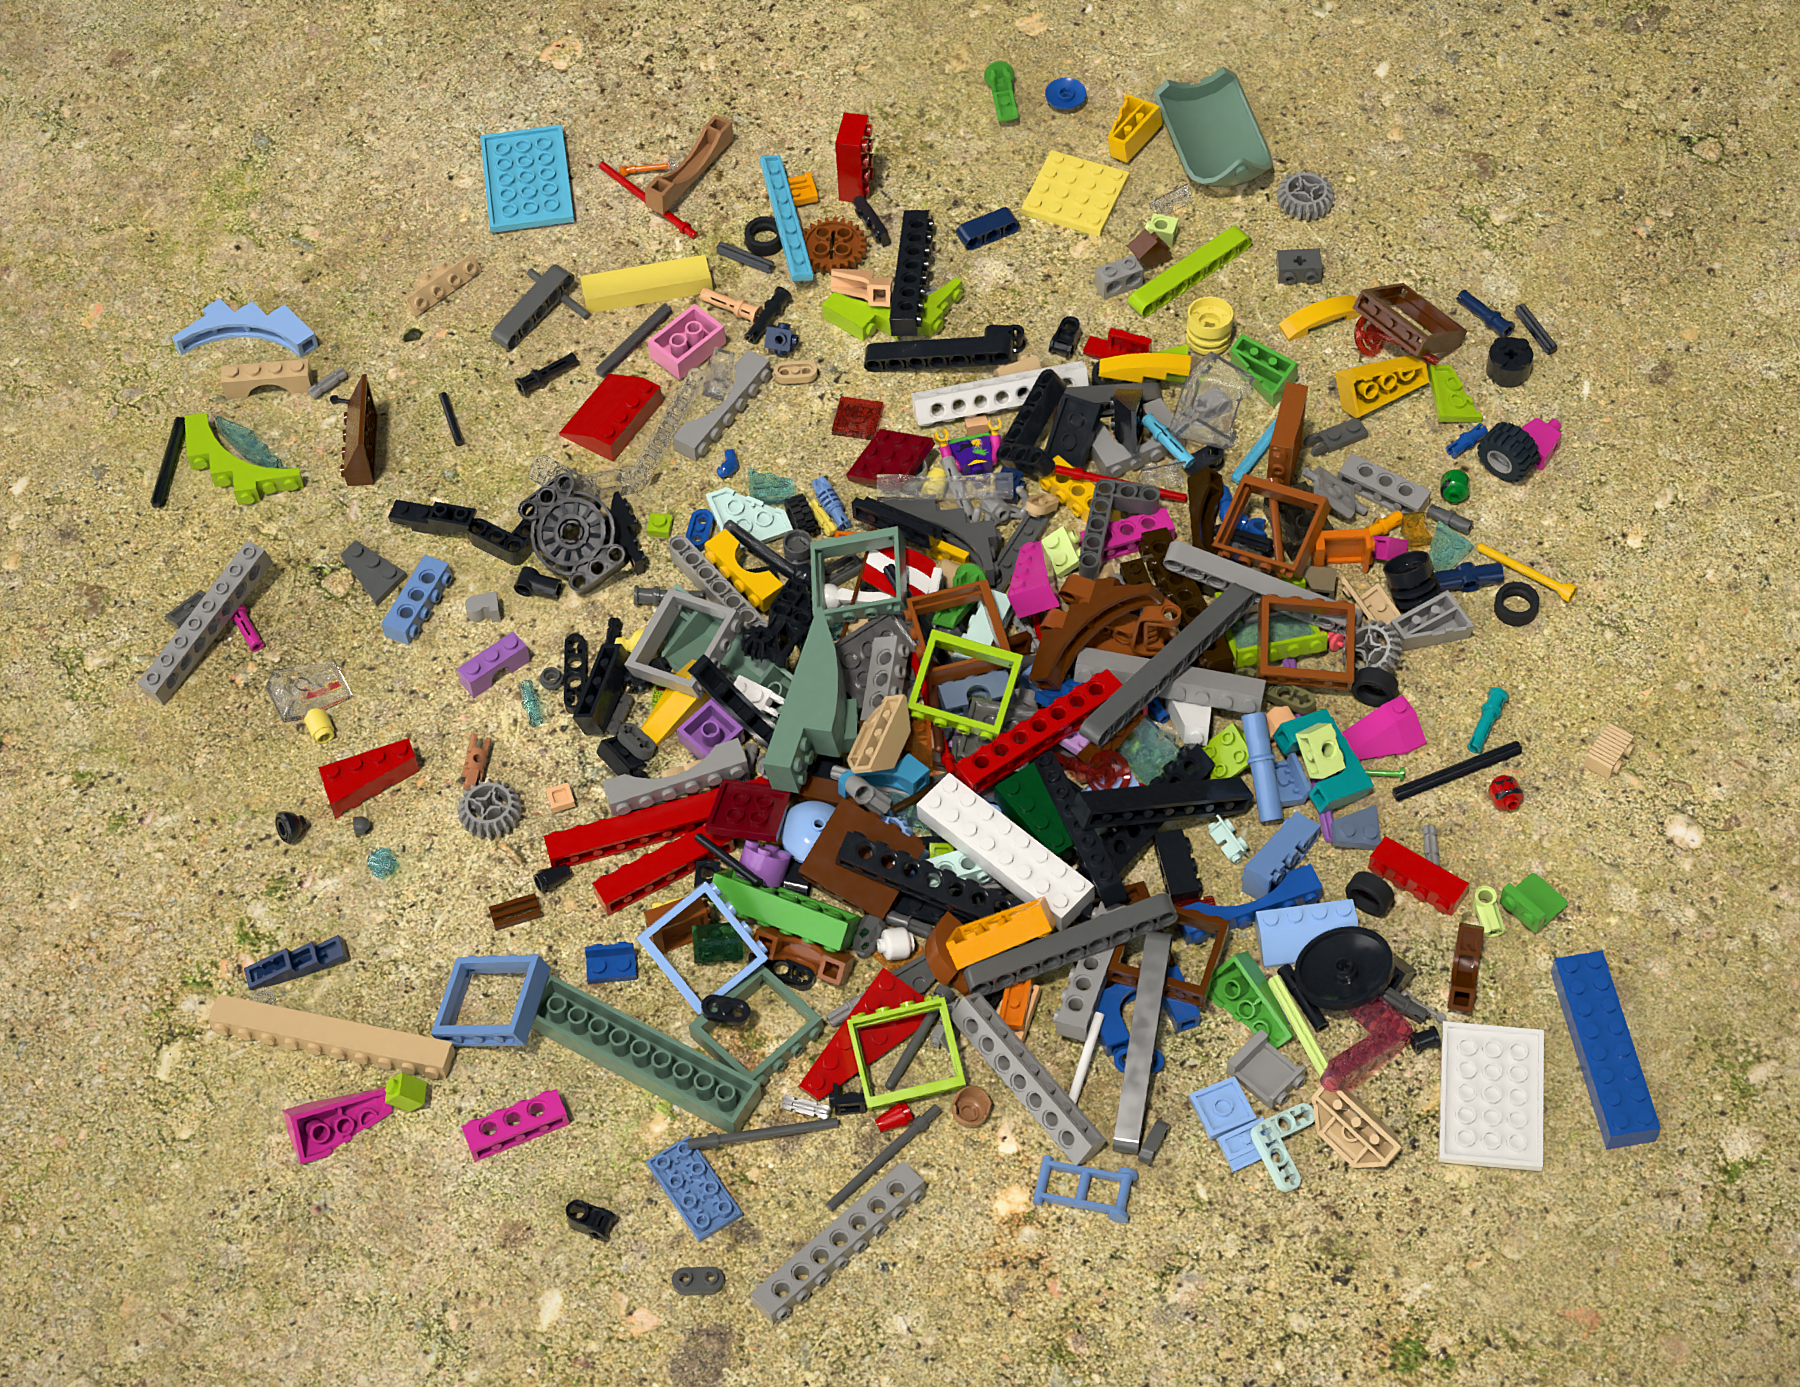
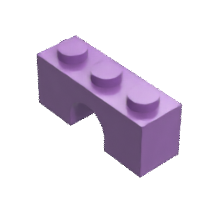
M511 632L457 668L461 685L473 698L477 697L493 686L492 678L498 670L506 667L512 674L530 662L527 646L514 632Z

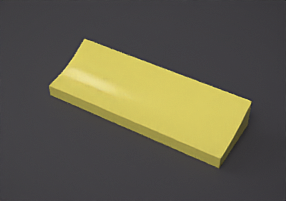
M706 255L580 276L586 310L590 313L701 294L704 288L713 291Z

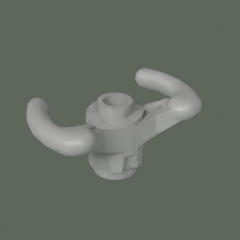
M1022 486L1016 487V493L1021 497L1023 503L1021 508L1006 503L996 494L985 495L980 502L981 508H974L972 523L980 522L982 511L985 513L983 521L994 520L995 525L1012 517L1022 520L1028 512L1025 509L1026 500L1029 498L1028 492Z

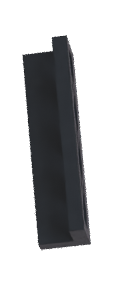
M868 496L864 500L856 497L851 502L854 519L878 529L898 526L905 536V540L929 550L944 533V528Z

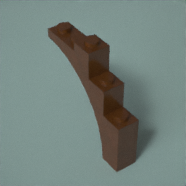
M1115 577L1096 579L1089 603L1070 604L1063 628L1056 627L1043 630L1028 679L1040 690H1060L1065 675L1076 656L1101 629L1130 611L1145 606L1162 604L1164 595L1151 583L1123 585Z

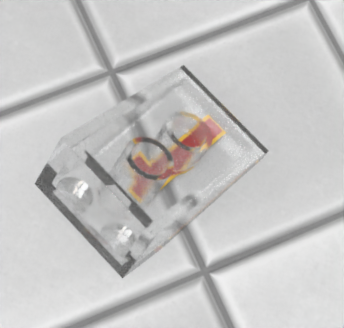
M336 661L274 669L265 687L283 723L304 720L311 709L327 710L353 697Z

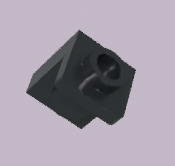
M833 1083V1092H828L830 1107H835L836 1116L866 1113L864 1093L848 1092L844 1095H839L838 1083Z

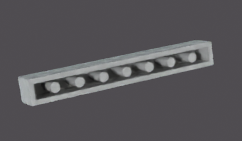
M1083 647L1077 657L1074 682L1086 683L1094 674L1108 669L1124 684L1150 659ZM1188 666L1156 697L1252 714L1258 713L1261 710L1266 680Z

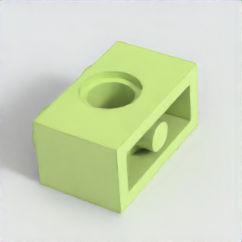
M1317 723L1295 734L1310 778L1324 779L1346 768L1343 754L1336 740V732L1331 723Z

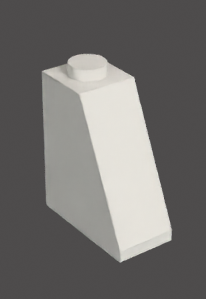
M1165 698V708L1170 714V718L1183 743H1198L1199 745L1207 746L1212 707Z

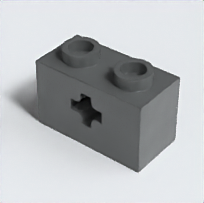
M1320 248L1277 250L1276 271L1278 284L1321 282L1322 261Z

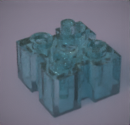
M1147 715L1133 729L1132 732L1135 735L1131 739L1127 736L1113 752L1125 765L1131 761L1135 765L1133 772L1146 785L1160 772L1158 764L1161 761L1167 764L1180 751V747L1167 734L1163 738L1157 734L1160 728Z

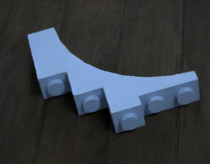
M220 298L202 309L204 317L196 320L193 324L172 337L176 350L181 355L213 341L244 337L277 343L291 350L300 358L318 348L315 333L285 304L269 315H266L253 301L234 312Z

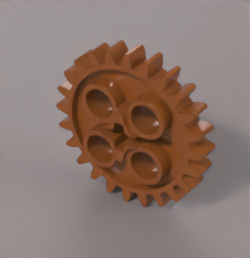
M826 217L825 222L822 223L818 219V225L810 223V229H804V234L802 235L814 272L820 269L821 274L829 271V275H831L832 268L848 269V267H852L855 269L856 263L861 264L862 258L866 257L867 238L864 236V230H859V225L853 226L852 220L845 223V218L837 221V218L834 217L833 221H829L828 217ZM832 233H835L834 258L830 259L832 250Z

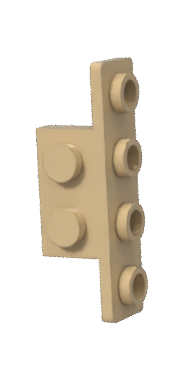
M470 253L455 264L442 261L437 263L429 273L421 274L417 281L412 284L415 292L405 298L413 315H420L479 274L482 270L475 256Z
M1344 576L1340 579L1344 584L1342 587L1344 593L1349 599L1353 597L1356 600V603H1354L1355 608L1360 610L1362 614L1365 613L1368 617L1365 621L1369 624L1372 619L1377 623L1379 620L1383 621L1387 625L1402 615L1379 583L1359 596ZM1379 636L1378 640L1383 646H1387L1385 637Z

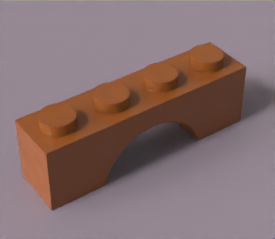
M772 925L771 927L760 926L756 929L753 940L755 942L760 940L766 947L768 952L765 955L768 959H790L811 968L816 973L817 978L838 986L849 979L855 956L842 951H828L820 943L810 944L801 940V936L783 934L779 932L780 928Z

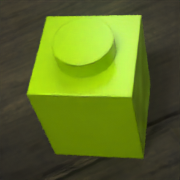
M402 1072L388 1079L385 1086V1103L411 1112L424 1105L427 1082Z

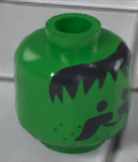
M1457 469L1445 472L1440 481V494L1442 498L1452 503L1464 501L1468 497L1470 489L1468 475Z

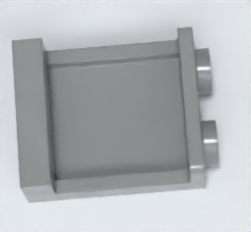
M1260 1029L1228 1060L1226 1073L1231 1077L1235 1076L1240 1085L1270 1110H1273L1277 1105L1281 1106L1287 1101L1290 1096L1289 1093L1294 1088L1299 1089L1304 1084L1307 1067L1303 1064L1297 1067L1268 1043L1269 1035Z

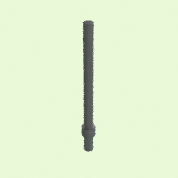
M934 1104L922 1116L918 1115L911 1121L912 1125L834 1195L825 1206L831 1212L837 1208L918 1132L922 1133L929 1126L928 1123L941 1112L940 1107Z
M837 1118L719 1135L715 1132L708 1133L705 1137L687 1139L688 1149L707 1146L711 1149L718 1148L721 1144L838 1128L839 1124Z

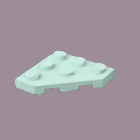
M728 487L706 494V500L720 532L723 530L724 524L728 520H732L762 543L781 538L793 530L788 516L783 509L778 507L775 509L765 505L763 501L748 495L745 497L735 493V490ZM740 543L741 551L748 549Z

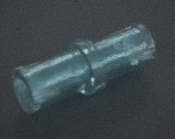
M523 680L522 683L518 684L523 699L521 702L522 708L526 710L529 725L532 727L539 726L540 723H543L539 709L540 700L535 695L533 682L531 680Z

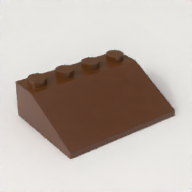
M362 374L348 402L347 412H344V424L346 425V429H343L345 447H342L344 464H341L340 471L341 477L346 479L347 486L374 485L378 414L367 374Z

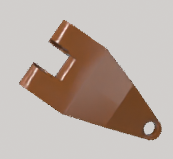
M1070 574L1058 595L1071 604L1089 603L1096 581ZM1164 597L1162 604L1145 606L1140 616L1127 613L1115 619L1101 629L1084 647L1137 657L1155 656L1165 647V641L1172 640L1178 635L1169 628L1180 624L1181 609ZM1056 608L1050 609L1039 628L1040 633L1042 634L1043 630L1063 628L1067 612ZM1168 612H1173L1177 617L1167 619L1164 615Z

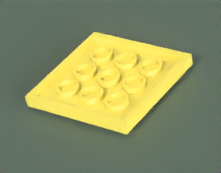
M1051 150L1021 208V214L1100 237L1129 179V172Z

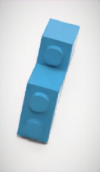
M908 753L903 759H898L895 767L892 769L865 773H853L851 769L844 771L838 779V793L845 799L850 796L845 790V782L852 775H860L874 787H891L911 796L930 783V769Z

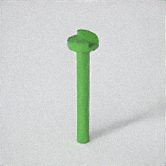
M1400 767V771L1365 770L1369 776L1400 777V781H1404L1405 778L1404 767Z

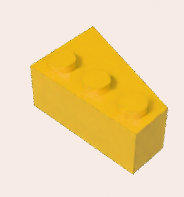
M1129 94L1125 95L1124 104L1119 109V116L1114 121L1108 135L1111 157L1126 163L1131 160L1163 125L1159 105Z

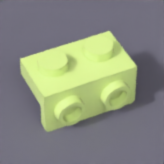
M1062 526L1041 540L1052 561L1057 576L1062 578L1079 567L1081 548L1078 543L1080 539L1073 530L1069 531Z

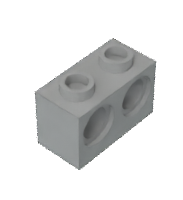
M1135 255L1095 268V287L1104 300L1143 286V268Z

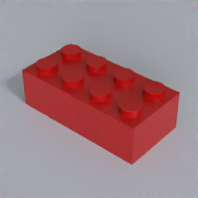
M843 113L835 141L839 201L853 202L854 197L858 195L866 197L870 194L871 184L869 182L874 180L875 168H872L874 154L871 153L873 139H870L873 127L872 124H869V115Z

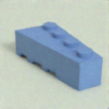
M1297 811L1291 817H1287L1282 827L1244 866V873L1241 877L1243 881L1242 891L1256 900L1273 891L1283 881L1288 871L1298 866L1319 839L1321 825Z

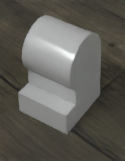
M497 592L473 595L466 600L465 608L467 616L471 621L480 622L486 618H491L492 623L501 622Z

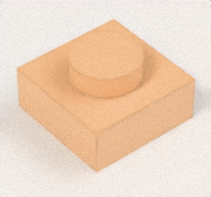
M568 783L545 789L552 813L575 807Z

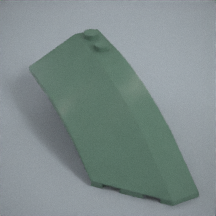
M678 583L672 588L673 590L692 595ZM683 606L666 637L663 639L664 651H662V657H665L668 665L677 672L692 659L698 660L705 654L724 619ZM739 632L721 664L726 665L736 679L741 675L772 690L785 699L794 674L785 667H777L769 659H763L761 663L759 659L752 661L751 656H744L740 646L742 633ZM773 700L770 707L781 713L783 705ZM767 713L764 714L775 725L777 724L779 716L776 718Z

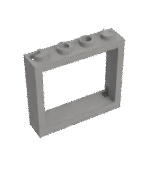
M669 588L624 665L634 677L701 699L704 689L692 676L689 680L648 666L683 606L724 619L705 652V655L718 669L726 653L730 651L737 634L741 631L744 620L735 609Z

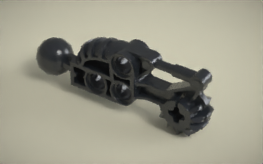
M803 563L794 569L792 579H788L770 605L767 627H762L760 624L758 627L750 625L749 629L744 630L740 644L744 656H751L752 661L759 659L761 663L763 659H769L777 667L784 668L795 645L801 644L807 638L814 618L812 594H810V591H812L811 564ZM783 634L790 638V642L780 651L778 640Z

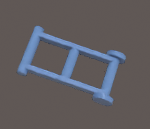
M1044 1155L1032 1203L1041 1206L1043 1202L1107 1213L1110 1220L1126 1223L1129 1218V1214L1125 1212L1131 1182L1137 1180L1138 1172L1127 1167L1119 1168L1118 1173L1076 1166L1053 1161L1052 1156ZM1051 1170L1080 1175L1075 1198L1045 1193ZM1091 1177L1121 1182L1115 1206L1085 1200Z

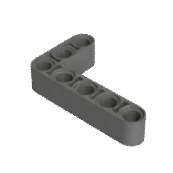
M1101 479L1096 482L1079 556V576L1095 580L1098 577L1113 510L1144 515H1153L1158 512L1160 507V491L1156 486L1113 479Z

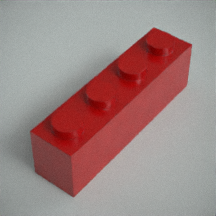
M1384 836L1370 855L1368 869L1373 874L1384 877L1397 888L1405 889L1412 893L1418 900L1426 901L1433 905L1441 913H1447L1452 916L1467 896L1468 882L1387 836Z

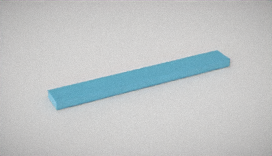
M781 155L760 156L759 162L791 280H813L812 267Z

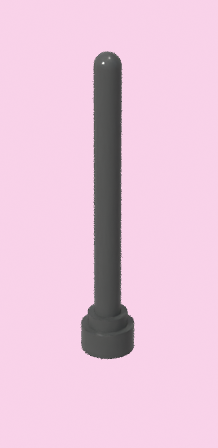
M938 984L933 993L934 996L939 995V998L945 997L946 1005L947 1003L950 1004L955 996L953 990L942 984ZM939 1010L928 1012L885 1083V1087L888 1090H892L897 1084L940 1012Z

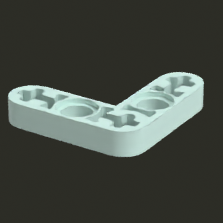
M1306 1103L1298 1104L1269 1117L1251 1129V1138L1276 1187L1285 1193L1297 1188L1301 1178L1282 1138L1304 1129L1314 1122V1109ZM1302 1113L1305 1114L1306 1118L1295 1121V1116ZM1279 1118L1287 1122V1131L1279 1127ZM1266 1131L1267 1135L1262 1136L1260 1132ZM1272 1142L1273 1145L1267 1148L1266 1144ZM1272 1150L1279 1153L1280 1163L1273 1161L1271 1158ZM1284 1165L1285 1169L1279 1171L1278 1168ZM1289 1177L1291 1181L1286 1183L1284 1178Z

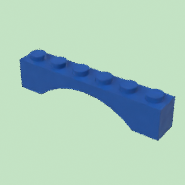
M1308 864L1288 871L1283 881L1273 891L1253 902L1238 906H1216L1196 902L1182 908L1195 909L1200 913L1220 916L1224 920H1228L1229 932L1236 928L1248 927L1251 923L1255 922L1256 911L1315 904L1321 899L1323 886L1312 865ZM1176 923L1186 945L1192 943L1199 944L1207 938L1217 935Z

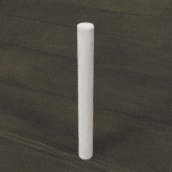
M1099 1012L1094 1013L1068 1095L1075 1104L1077 1103L1104 1018V1014Z

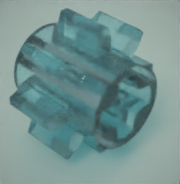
M380 847L379 850L376 849L375 852H370L367 859V868L373 871L372 876L383 878L387 876V873H393L396 857L390 854L391 849Z

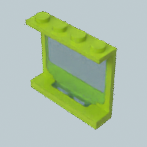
M1301 576L1300 579H1283L1285 582L1304 589L1306 588L1304 576ZM1224 591L1215 592L1214 600H1216ZM1288 615L1269 619L1268 662L1326 651L1328 634L1327 632H1320L1319 627ZM1240 618L1224 633L1228 646L1234 655L1237 668L1257 664L1258 622L1243 625Z

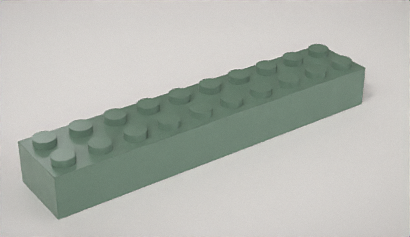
M549 974L531 1027L532 1030L728 1133L740 1131L762 1098L760 1083Z

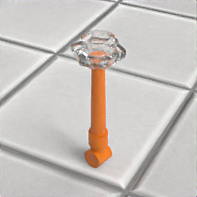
M672 155L665 164L630 165L629 167L622 165L619 166V170L622 176L628 175V173L635 174L637 172L668 169L671 172L680 162L679 158L675 159L674 155Z

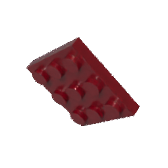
M879 429L846 473V476L852 482L901 491L934 447L935 442L931 437Z
M722 779L705 826L706 834L777 843L793 792L775 790L769 784Z

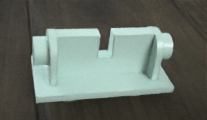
M1216 815L1219 822L1211 823L1208 826V833L1219 846L1227 841L1221 847V850L1228 860L1237 864L1242 860L1241 856L1244 854L1250 858L1251 856L1246 851L1249 846L1241 836L1237 838L1233 832L1236 828L1228 818L1223 820L1219 815Z

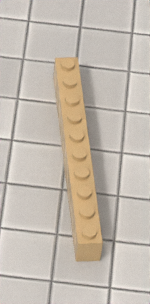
M221 994L217 995L208 1017L212 1030L219 1035L226 1036L230 1034L243 1040H259L266 1045H283L290 1050L303 1049L314 1055L327 1054L338 1060H343L344 1058L351 1059L359 1064H375L383 1069H399L407 1074H423L431 1079H447L456 1054L451 1041Z

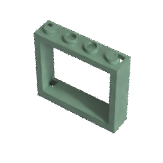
M898 526L810 542L813 617L817 606L823 608L828 626L843 621L854 622L860 618H876L878 615L899 614L901 611L907 610L905 536ZM894 546L897 597L826 609L825 558Z
M763 964L723 996L747 1001L761 987L767 984L799 1013L807 1023L753 1071L749 1072L709 1035L720 1023L709 1021L701 1014L689 1025L690 1037L716 1061L760 1083V1086H765L768 1079L775 1072L779 1073L793 1056L797 1057L800 1055L805 1046L811 1040L815 1041L818 1039L817 1035L824 1030L822 1017ZM712 1007L709 1009L711 1012L718 1011L716 1007Z

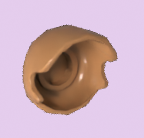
M966 1086L960 1089L952 1103L954 1119L965 1127L980 1125L985 1122L989 1115L991 1099L987 1092L978 1086Z

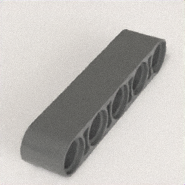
M557 264L552 265L495 326L491 339L506 349L513 350L570 289L574 283V274Z
M1155 382L1066 387L1064 391L1066 394L1104 406L1102 415L1114 414V410L1110 409V398L1114 396L1116 389H1143V404L1158 398L1163 400L1160 386Z

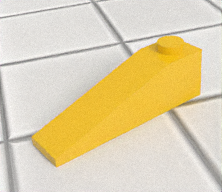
M692 659L675 675L690 680L691 675L688 670L697 660ZM666 688L641 727V730L655 742L656 748L707 703L710 698L705 692L701 699Z

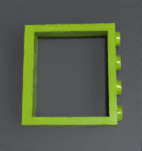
M932 629L909 699L908 712L911 715L910 717L917 718V721H924V719L932 721L935 726L947 728V726L956 728V731L961 734L969 735L973 733L979 735V738L985 741L986 739L995 740L1001 734L1023 663V655ZM935 647L1011 668L994 725L917 703Z
M939 995L928 996L924 998L925 1002L915 1004L914 1001H907L901 1003L900 1008L890 1009L889 1006L876 1009L875 1014L866 1015L865 1012L851 1016V1019L847 1020L868 1111L893 1106L898 1102L902 1104L966 1087L945 997L939 998ZM939 1010L955 1077L872 1096L857 1029Z

